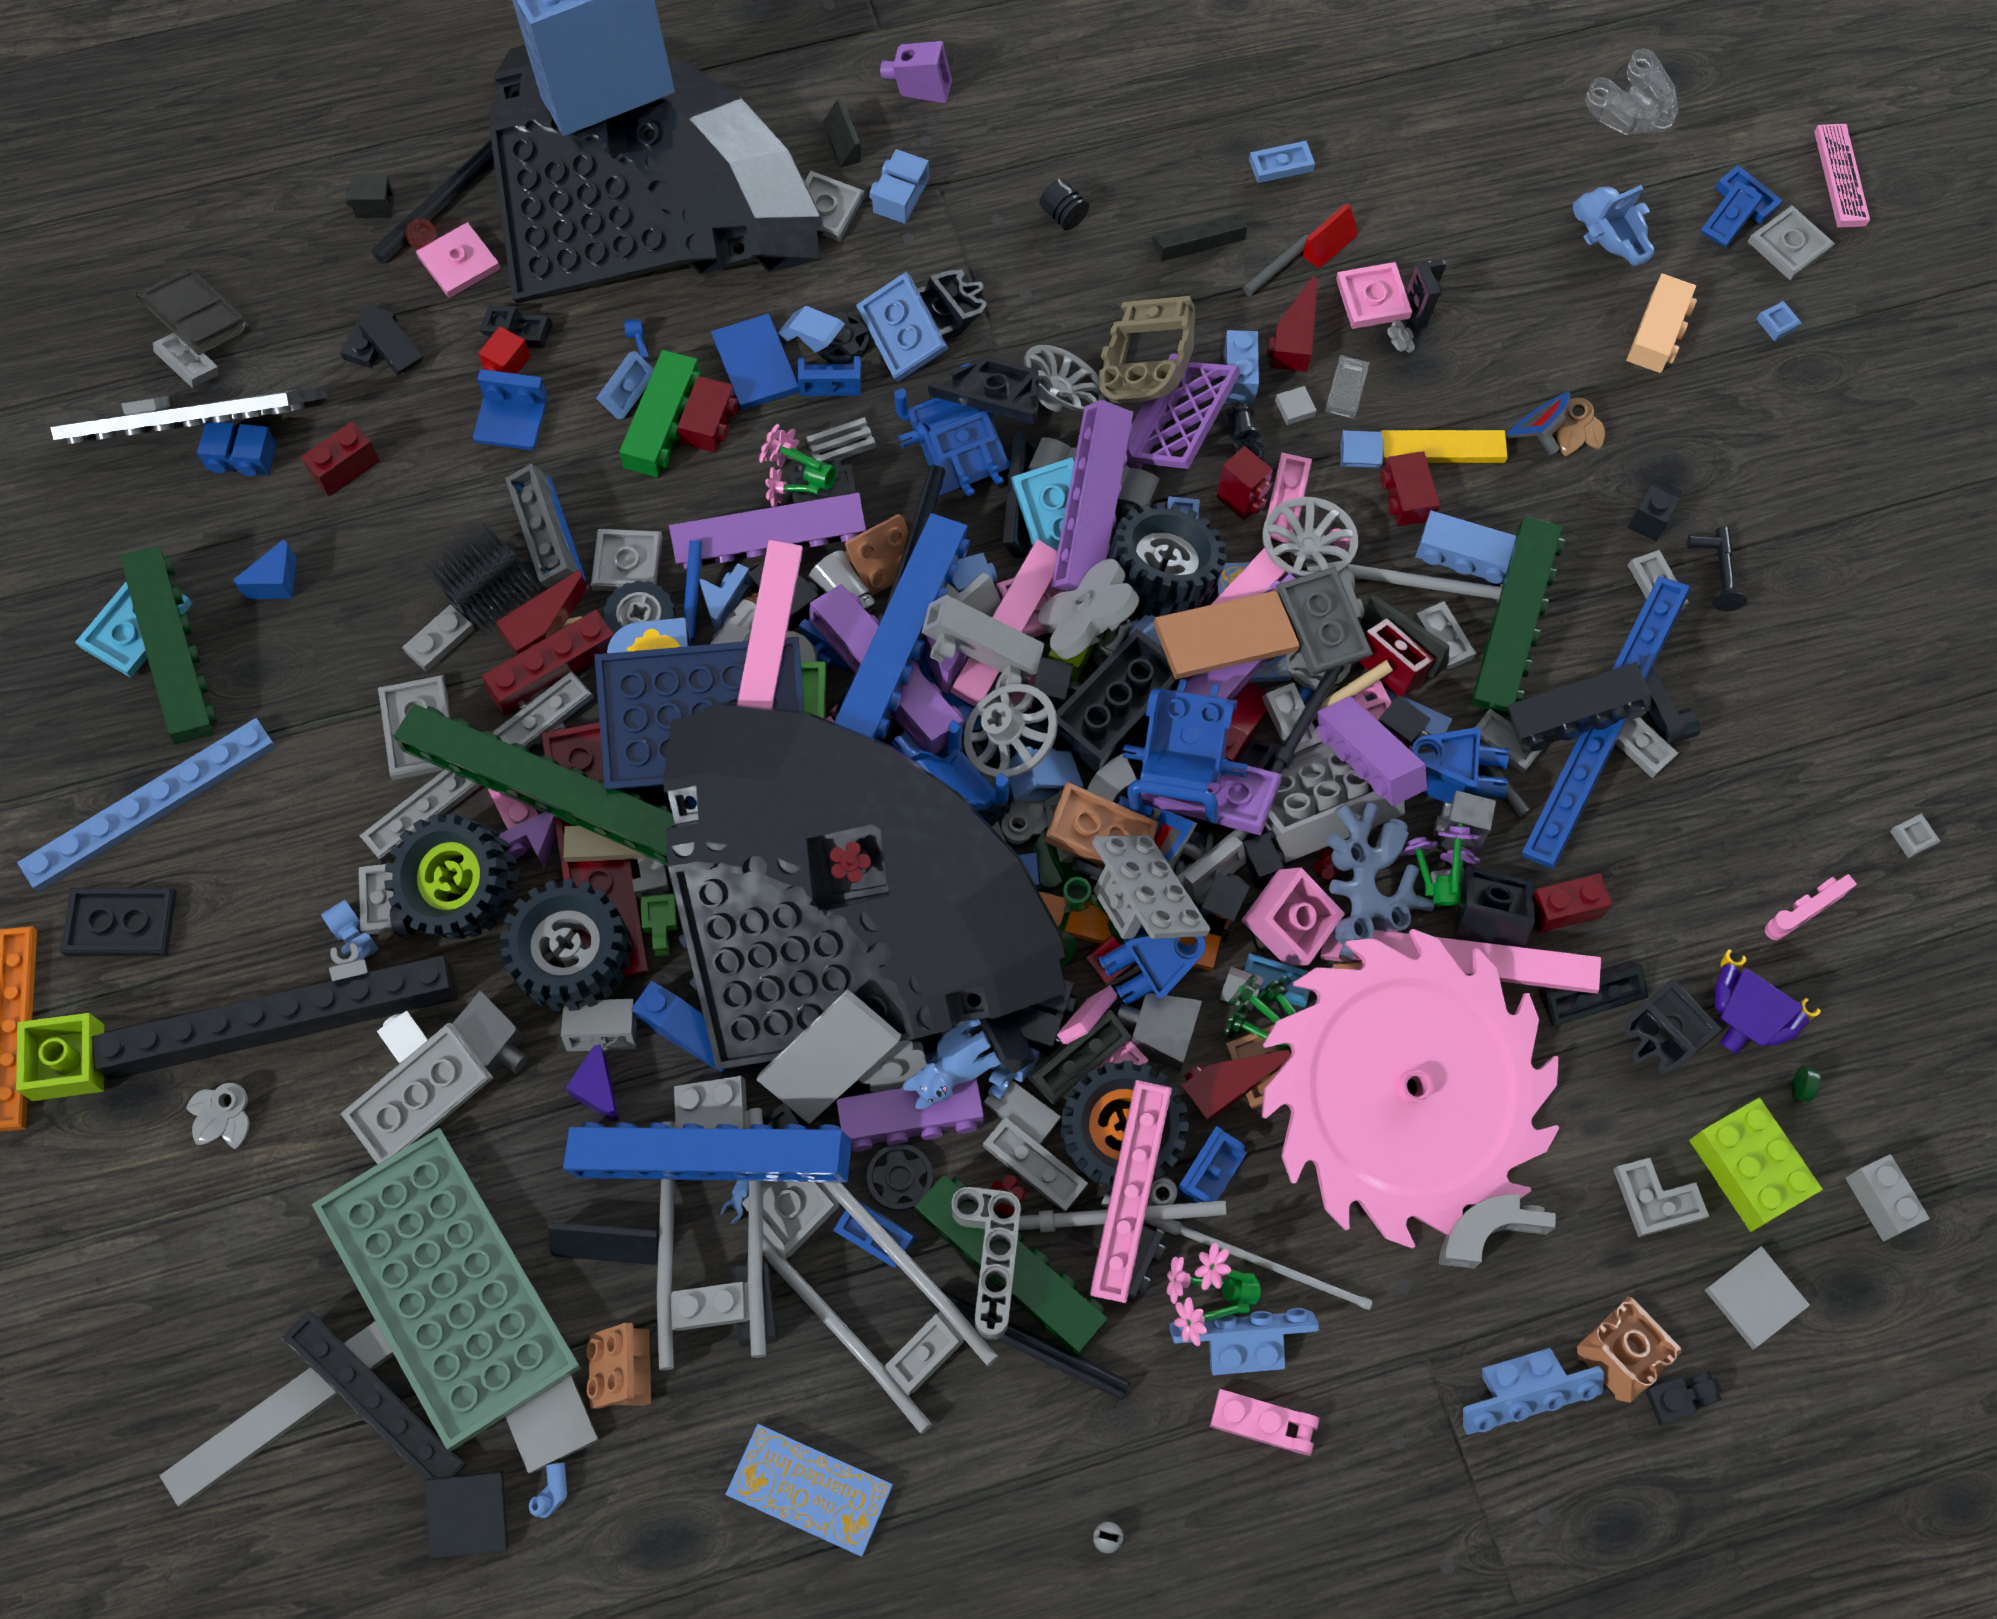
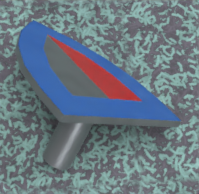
M1569 391L1551 399L1526 415L1505 433V437L1538 436L1548 455L1556 453L1560 448L1552 434L1567 420L1564 413L1571 401Z
M1163 809L1157 819L1159 825L1153 840L1173 870L1182 853L1193 860H1197L1202 850L1188 841L1197 823Z

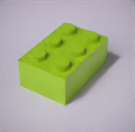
M1760 1097L1703 1129L1689 1140L1750 1232L1823 1190Z

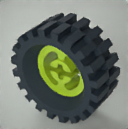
M436 814L429 816L430 822L418 820L413 823L416 829L415 833L405 830L399 836L404 841L402 847L393 844L389 853L396 855L395 862H386L385 871L392 873V880L384 881L385 890L395 893L394 896L388 898L391 907L402 908L396 915L402 921L411 923L410 927L418 931L445 938L466 939L465 935L477 937L482 935L480 927L491 930L497 925L493 917L495 915L505 917L509 911L508 908L503 906L505 900L514 901L516 895L515 891L509 890L510 882L518 883V873L510 871V866L517 865L514 855L505 853V851L511 848L506 840L498 838L500 834L494 829L457 815L446 814V817ZM459 855L464 857L461 863L449 861ZM450 893L462 896L455 901H448Z

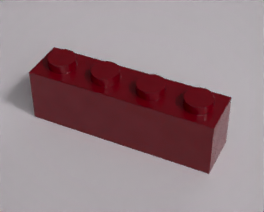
M594 610L482 675L486 690L503 716L544 693L569 672L572 671L574 674H577L594 664V654L607 653L609 642L614 634L599 612Z

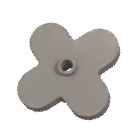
M1106 559L1097 563L1086 573L1076 590L1062 592L1053 596L1041 608L1038 621L1047 632L1053 633L1050 639V647L1060 658H1072L1080 654L1089 645L1099 642L1100 640L1097 638L1099 634L1103 633L1108 627L1111 631L1115 630L1120 622L1127 619L1136 609L1139 596L1129 584L1123 583L1125 571L1116 560Z

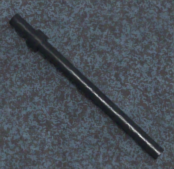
M1344 666L1324 673L1283 746H1279L1271 758L1273 763L1268 771L1282 774L1284 769L1290 767L1295 758L1294 752Z

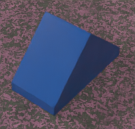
M283 539L233 579V581L246 599H292L296 557L288 543Z

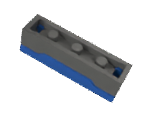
M532 463L506 477L505 480L539 582L549 589L578 570L586 582L552 479ZM531 480V484H525L527 481Z

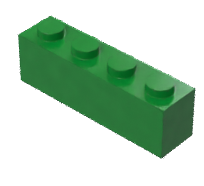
M666 350L661 351L619 451L624 469L659 478L663 467H668L671 460L673 442H677L680 438L677 428L697 377H703L696 358Z

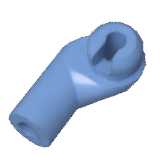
M565 1463L546 1465L548 1485L537 1497H533L529 1502V1511L533 1516L546 1518L552 1515L566 1500Z

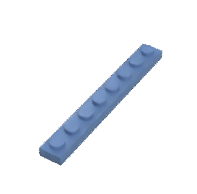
M255 718L17 863L32 888L40 892L270 752L276 746L260 722Z

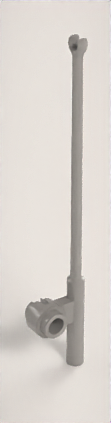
M1160 1177L1153 1181L1149 1194L1150 1200L1147 1206L1172 1205L1178 1193L1175 1182L1167 1177ZM1162 1186L1168 1188L1170 1192L1169 1197H1160L1157 1189ZM1105 1193L1101 1206L1108 1208L1111 1194ZM1167 1219L1143 1222L1173 1235L1181 1234L1208 1246L1217 1243L1221 1251L1228 1249L1231 1255L1353 1302L1364 1309L1370 1310L1372 1307V1300L1369 1298L1357 1296L1182 1226L1180 1221Z

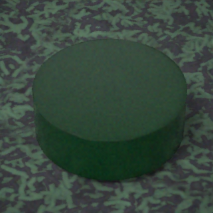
M1802 1065L1797 1069L1792 1082V1096L1794 1099L1810 1102L1816 1097L1820 1087V1073L1816 1068Z

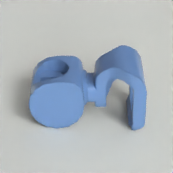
M346 900L341 901L321 914L337 940L343 939L346 943L341 948L346 958H349L352 953L350 943H355L358 948L356 959L363 957L366 959L380 950L368 933H360L358 930L360 929V920Z

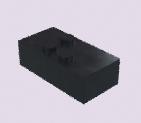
M1136 628L1056 711L1058 726L1055 739L1097 773L1148 723L1150 716H1146L1151 690L1153 688L1166 690L1178 688L1180 679L1175 680L1164 650Z

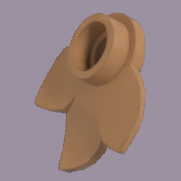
M1580 397L1571 399L1569 407L1564 413L1567 419L1566 422L1552 434V436L1557 435V444L1565 457L1577 451L1584 442L1592 448L1600 449L1605 438L1603 423L1594 417L1592 404L1587 399ZM1575 408H1581L1584 414L1582 416H1575L1572 411Z

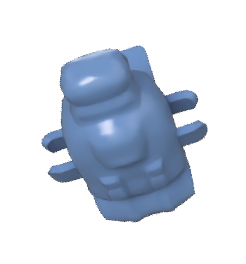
M1642 185L1622 194H1619L1612 187H1598L1590 193L1583 194L1573 203L1575 217L1579 221L1584 222L1589 231L1584 235L1586 242L1589 245L1599 242L1608 252L1624 257L1632 266L1642 265L1654 256V247L1647 238L1648 227L1644 220V215L1648 214L1650 210L1644 202L1634 206L1644 190Z

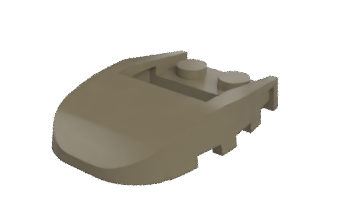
M1190 296L1123 302L1121 308L1125 312L1121 321L1114 322L1110 331L1112 338L1109 346L1103 347L1101 358L1104 360V366L1099 371V389L1113 403L1144 402L1161 398L1176 389L1190 361L1194 349V304ZM1183 329V336L1179 342L1176 360L1125 364L1131 333Z

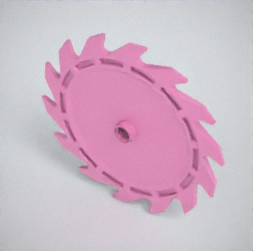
M1411 929L1409 934L1418 951L1417 958L1414 960L1374 938L1346 941L1345 945L1361 958V969L1314 968L1293 982L1295 987L1314 991L1317 995V1001L1313 1006L1276 1021L1263 1043L1264 1048L1286 1043L1291 1047L1292 1053L1264 1088L1262 1117H1269L1283 1104L1289 1106L1291 1115L1281 1157L1290 1182L1297 1183L1304 1164L1309 1160L1312 1161L1316 1166L1324 1209L1344 1230L1350 1229L1349 1206L1353 1201H1357L1385 1239L1414 1248L1415 1244L1406 1226V1221L1411 1216L1447 1235L1453 1225L1463 1215V1208L1466 1205L1477 1204L1499 1195H1520L1521 1199L1531 1192V1187L1511 1183L1507 1178V1173L1511 1168L1547 1152L1559 1130L1558 1125L1539 1130L1532 1126L1533 1116L1557 1086L1559 1057L1553 1056L1538 1070L1532 1067L1531 1058L1539 1018L1530 994H1523L1514 1015L1508 1013L1497 967L1478 948L1472 949L1473 972L1468 976L1463 973L1438 938ZM1410 1078L1417 1085V1091L1414 1096L1407 1089V1082Z

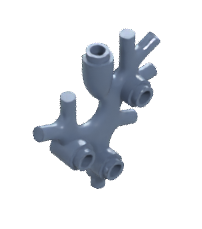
M1346 803L1339 806L1335 812L1349 832V839L1344 840L1334 832L1326 839V844L1334 849L1331 856L1333 865L1342 871L1351 869L1354 871V877L1351 881L1332 880L1329 886L1331 893L1347 896L1352 903L1351 916L1340 920L1334 929L1336 940L1343 944L1338 957L1344 962H1352L1355 954L1345 945L1346 941L1371 939L1374 929L1386 932L1404 930L1408 928L1411 922L1410 909L1431 912L1435 906L1432 898L1415 894L1413 887L1420 870L1413 865L1406 866L1398 890L1393 896L1386 897L1378 891L1375 885L1377 872L1389 867L1398 859L1409 832H1407L1408 826L1405 822L1398 819H1390L1388 823L1383 825L1376 847L1371 848L1367 839L1379 811V807L1373 803L1366 804L1360 820L1356 818Z

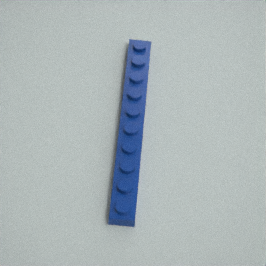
M1658 576L1612 670L1637 662L1646 682L1690 592L1689 585ZM1628 718L1616 721L1606 729H1592L1583 732L1579 736L1522 851L1523 858L1555 869Z

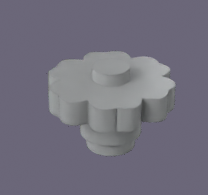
M912 1040L899 1041L865 1072L858 1081L863 1084H869L870 1090L873 1093L903 1088L905 1081L914 1076L927 1064L922 1043L912 1042Z

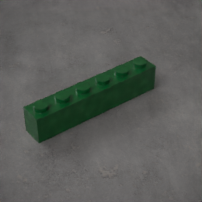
M1524 516L1519 524L1470 706L1485 710L1492 709L1496 713L1508 716V705L1522 700L1524 689L1519 688L1521 678H1527L1532 664V659L1527 658L1530 646H1536L1540 634V628L1535 626L1538 616H1544L1549 598L1544 597L1546 586L1551 587L1557 571V568L1552 567L1554 556H1560L1565 542V538L1560 537L1562 525Z
M160 546L119 555L170 738L174 745L214 735L212 723H216L218 720L213 704H206L204 693L209 692L204 673H197L195 664L200 663L201 660L196 644H189L187 634L193 632L187 614L181 615L179 605L184 604L179 585L173 586L170 576L176 574L171 556L164 557Z
M943 1175L917 1203L915 1213L980 1271L985 1229L965 1227L959 1225L952 1216L953 1195L966 1186L955 1177L949 1180ZM968 1199L960 1202L958 1209L962 1214L971 1215L976 1212L978 1206L973 1200ZM1018 1232L1011 1299L1068 1350L1079 1356L1106 1325L1108 1318L1103 1315L1106 1310L1094 1298L1089 1296L1086 1300L1076 1291L1078 1285L1067 1274L1062 1272L1058 1275L1049 1267L1050 1260L1036 1248L1031 1252L1021 1242L1024 1238ZM1001 1239L993 1241L989 1247L996 1255H1004L1010 1250L1009 1244ZM991 1276L988 1278L1001 1290L1006 1287V1282L1002 1277Z

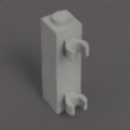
M944 595L929 603L922 634L936 640L932 647L930 658L943 663L945 656L951 659L954 656L955 650L1002 672L997 681L996 689L1006 685L1021 684L1023 679L1037 674L1044 643L948 595Z

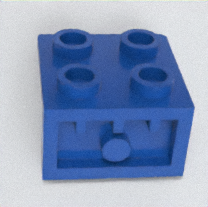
M480 369L477 381L483 394V400L473 434L474 442L534 450L548 400L542 377Z

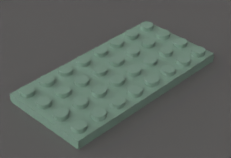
M440 1127L311 1204L445 1448L449 1452L455 1450L581 1369Z

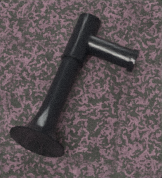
M1727 526L1718 527L1715 531L1716 537L1688 535V549H1717L1722 590L1721 594L1714 598L1712 602L1713 607L1719 611H1734L1744 607L1747 603V598L1745 595L1737 593L1734 584L1730 528Z

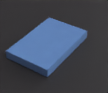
M907 272L856 305L893 378L897 382L949 349L916 285Z

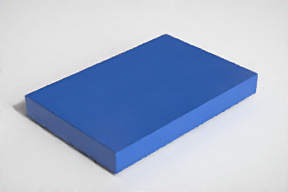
M769 313L711 331L712 339L729 382L734 387L735 397L739 400L741 411L799 393V386Z

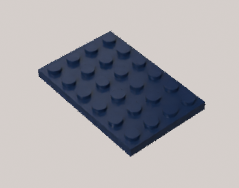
M788 637L785 640L773 709L805 712L799 637ZM749 641L594 654L605 790L664 786L663 780L672 719L702 714L704 707L721 703L737 704Z

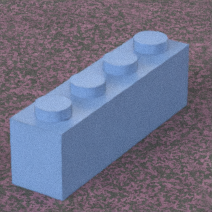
M1430 511L1415 558L1422 559L1431 565H1442L1452 568L1461 574L1479 576L1491 583L1503 584L1516 536Z

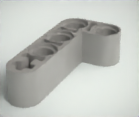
M964 1187L953 1195L952 1216L959 1225L985 1229L975 1312V1329L983 1339L989 1341L997 1340L1005 1334L1008 1327L1021 1211L1020 1202L1013 1193L1007 1191ZM968 1199L973 1200L977 1204L978 1209L971 1215L962 1214L958 1209L960 1202ZM1000 1204H1008L1013 1208L1014 1214L1008 1219H1001L995 1215L994 1209ZM1001 1239L1009 1244L1010 1250L1004 1255H996L990 1250V1244L995 1240ZM991 1276H1000L1005 1280L1006 1287L1000 1292H992L987 1289L985 1283ZM990 1303H997L996 1320L1002 1321V1323H996L994 1329H988L987 1322L981 1321V1319L988 1318Z

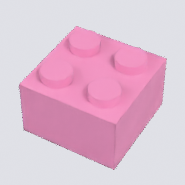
M1302 868L1279 869L1241 921L1282 963L1290 966L1309 965L1345 913Z

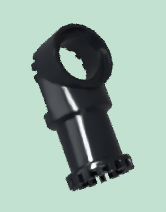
M1241 404L1238 405L1239 408L1234 406V410L1230 409L1226 417L1233 427L1234 433L1232 438L1236 453L1245 446L1249 450L1255 451L1263 461L1264 446L1260 431L1253 422V407L1246 406V404H1243L1242 407Z

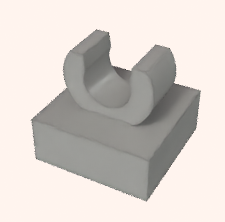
M350 943L352 953L346 959L338 956L336 947L331 948L330 955L336 963L329 966L332 981L368 973L365 958L356 959L358 948L355 943Z

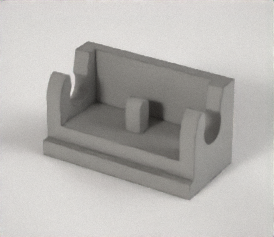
M633 999L596 1000L598 1004L592 1007H588L586 1002L582 1001L579 1002V1010L569 1011L565 1003H563L561 1037L566 1051H590L593 1046L601 1044L603 1050L636 1049L637 1020L632 1011V1007L635 1004Z

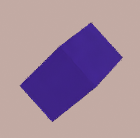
M601 1044L595 1045L566 1086V1089L572 1098L611 1121L619 1120L606 1054Z

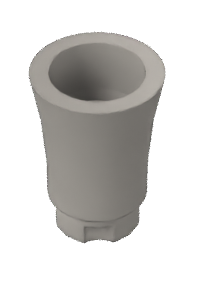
M842 550L835 551L823 558L811 570L808 579L824 593L842 584L849 593L852 592L857 595L862 607L869 615L878 606L875 599L871 596V592L861 581Z

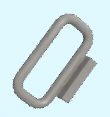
M1235 829L1177 876L1182 886L1186 887L1188 895L1196 902L1209 893L1218 872L1224 875L1233 874L1247 862L1242 841L1249 832Z

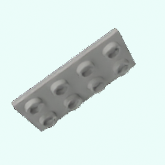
M1096 836L1092 844L1103 860L1105 867L1093 891L1122 939L1135 938L1141 924L1152 939L1208 935L1210 927L1151 836Z

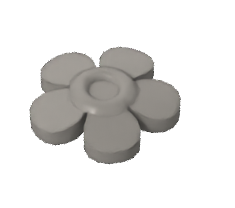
M1399 320L1392 322V326L1388 328V335L1392 339V344L1400 352L1404 350L1409 353L1415 349L1414 342L1412 341L1414 338L1412 331L1408 327L1405 328L1404 324Z

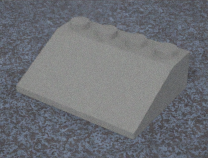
M1320 743L1295 753V758L1290 767L1282 772V781L1263 830L1265 833L1274 830L1276 834L1274 847L1280 848L1285 858V863L1329 846L1326 844V839L1333 832L1343 839L1349 837L1346 826L1335 812L1344 803L1348 805L1359 820L1367 803L1376 804L1379 807V811L1372 828L1390 819L1405 815V805L1403 801L1392 806L1384 797H1379L1374 792L1372 786L1364 778L1360 779L1346 761H1341L1328 744Z

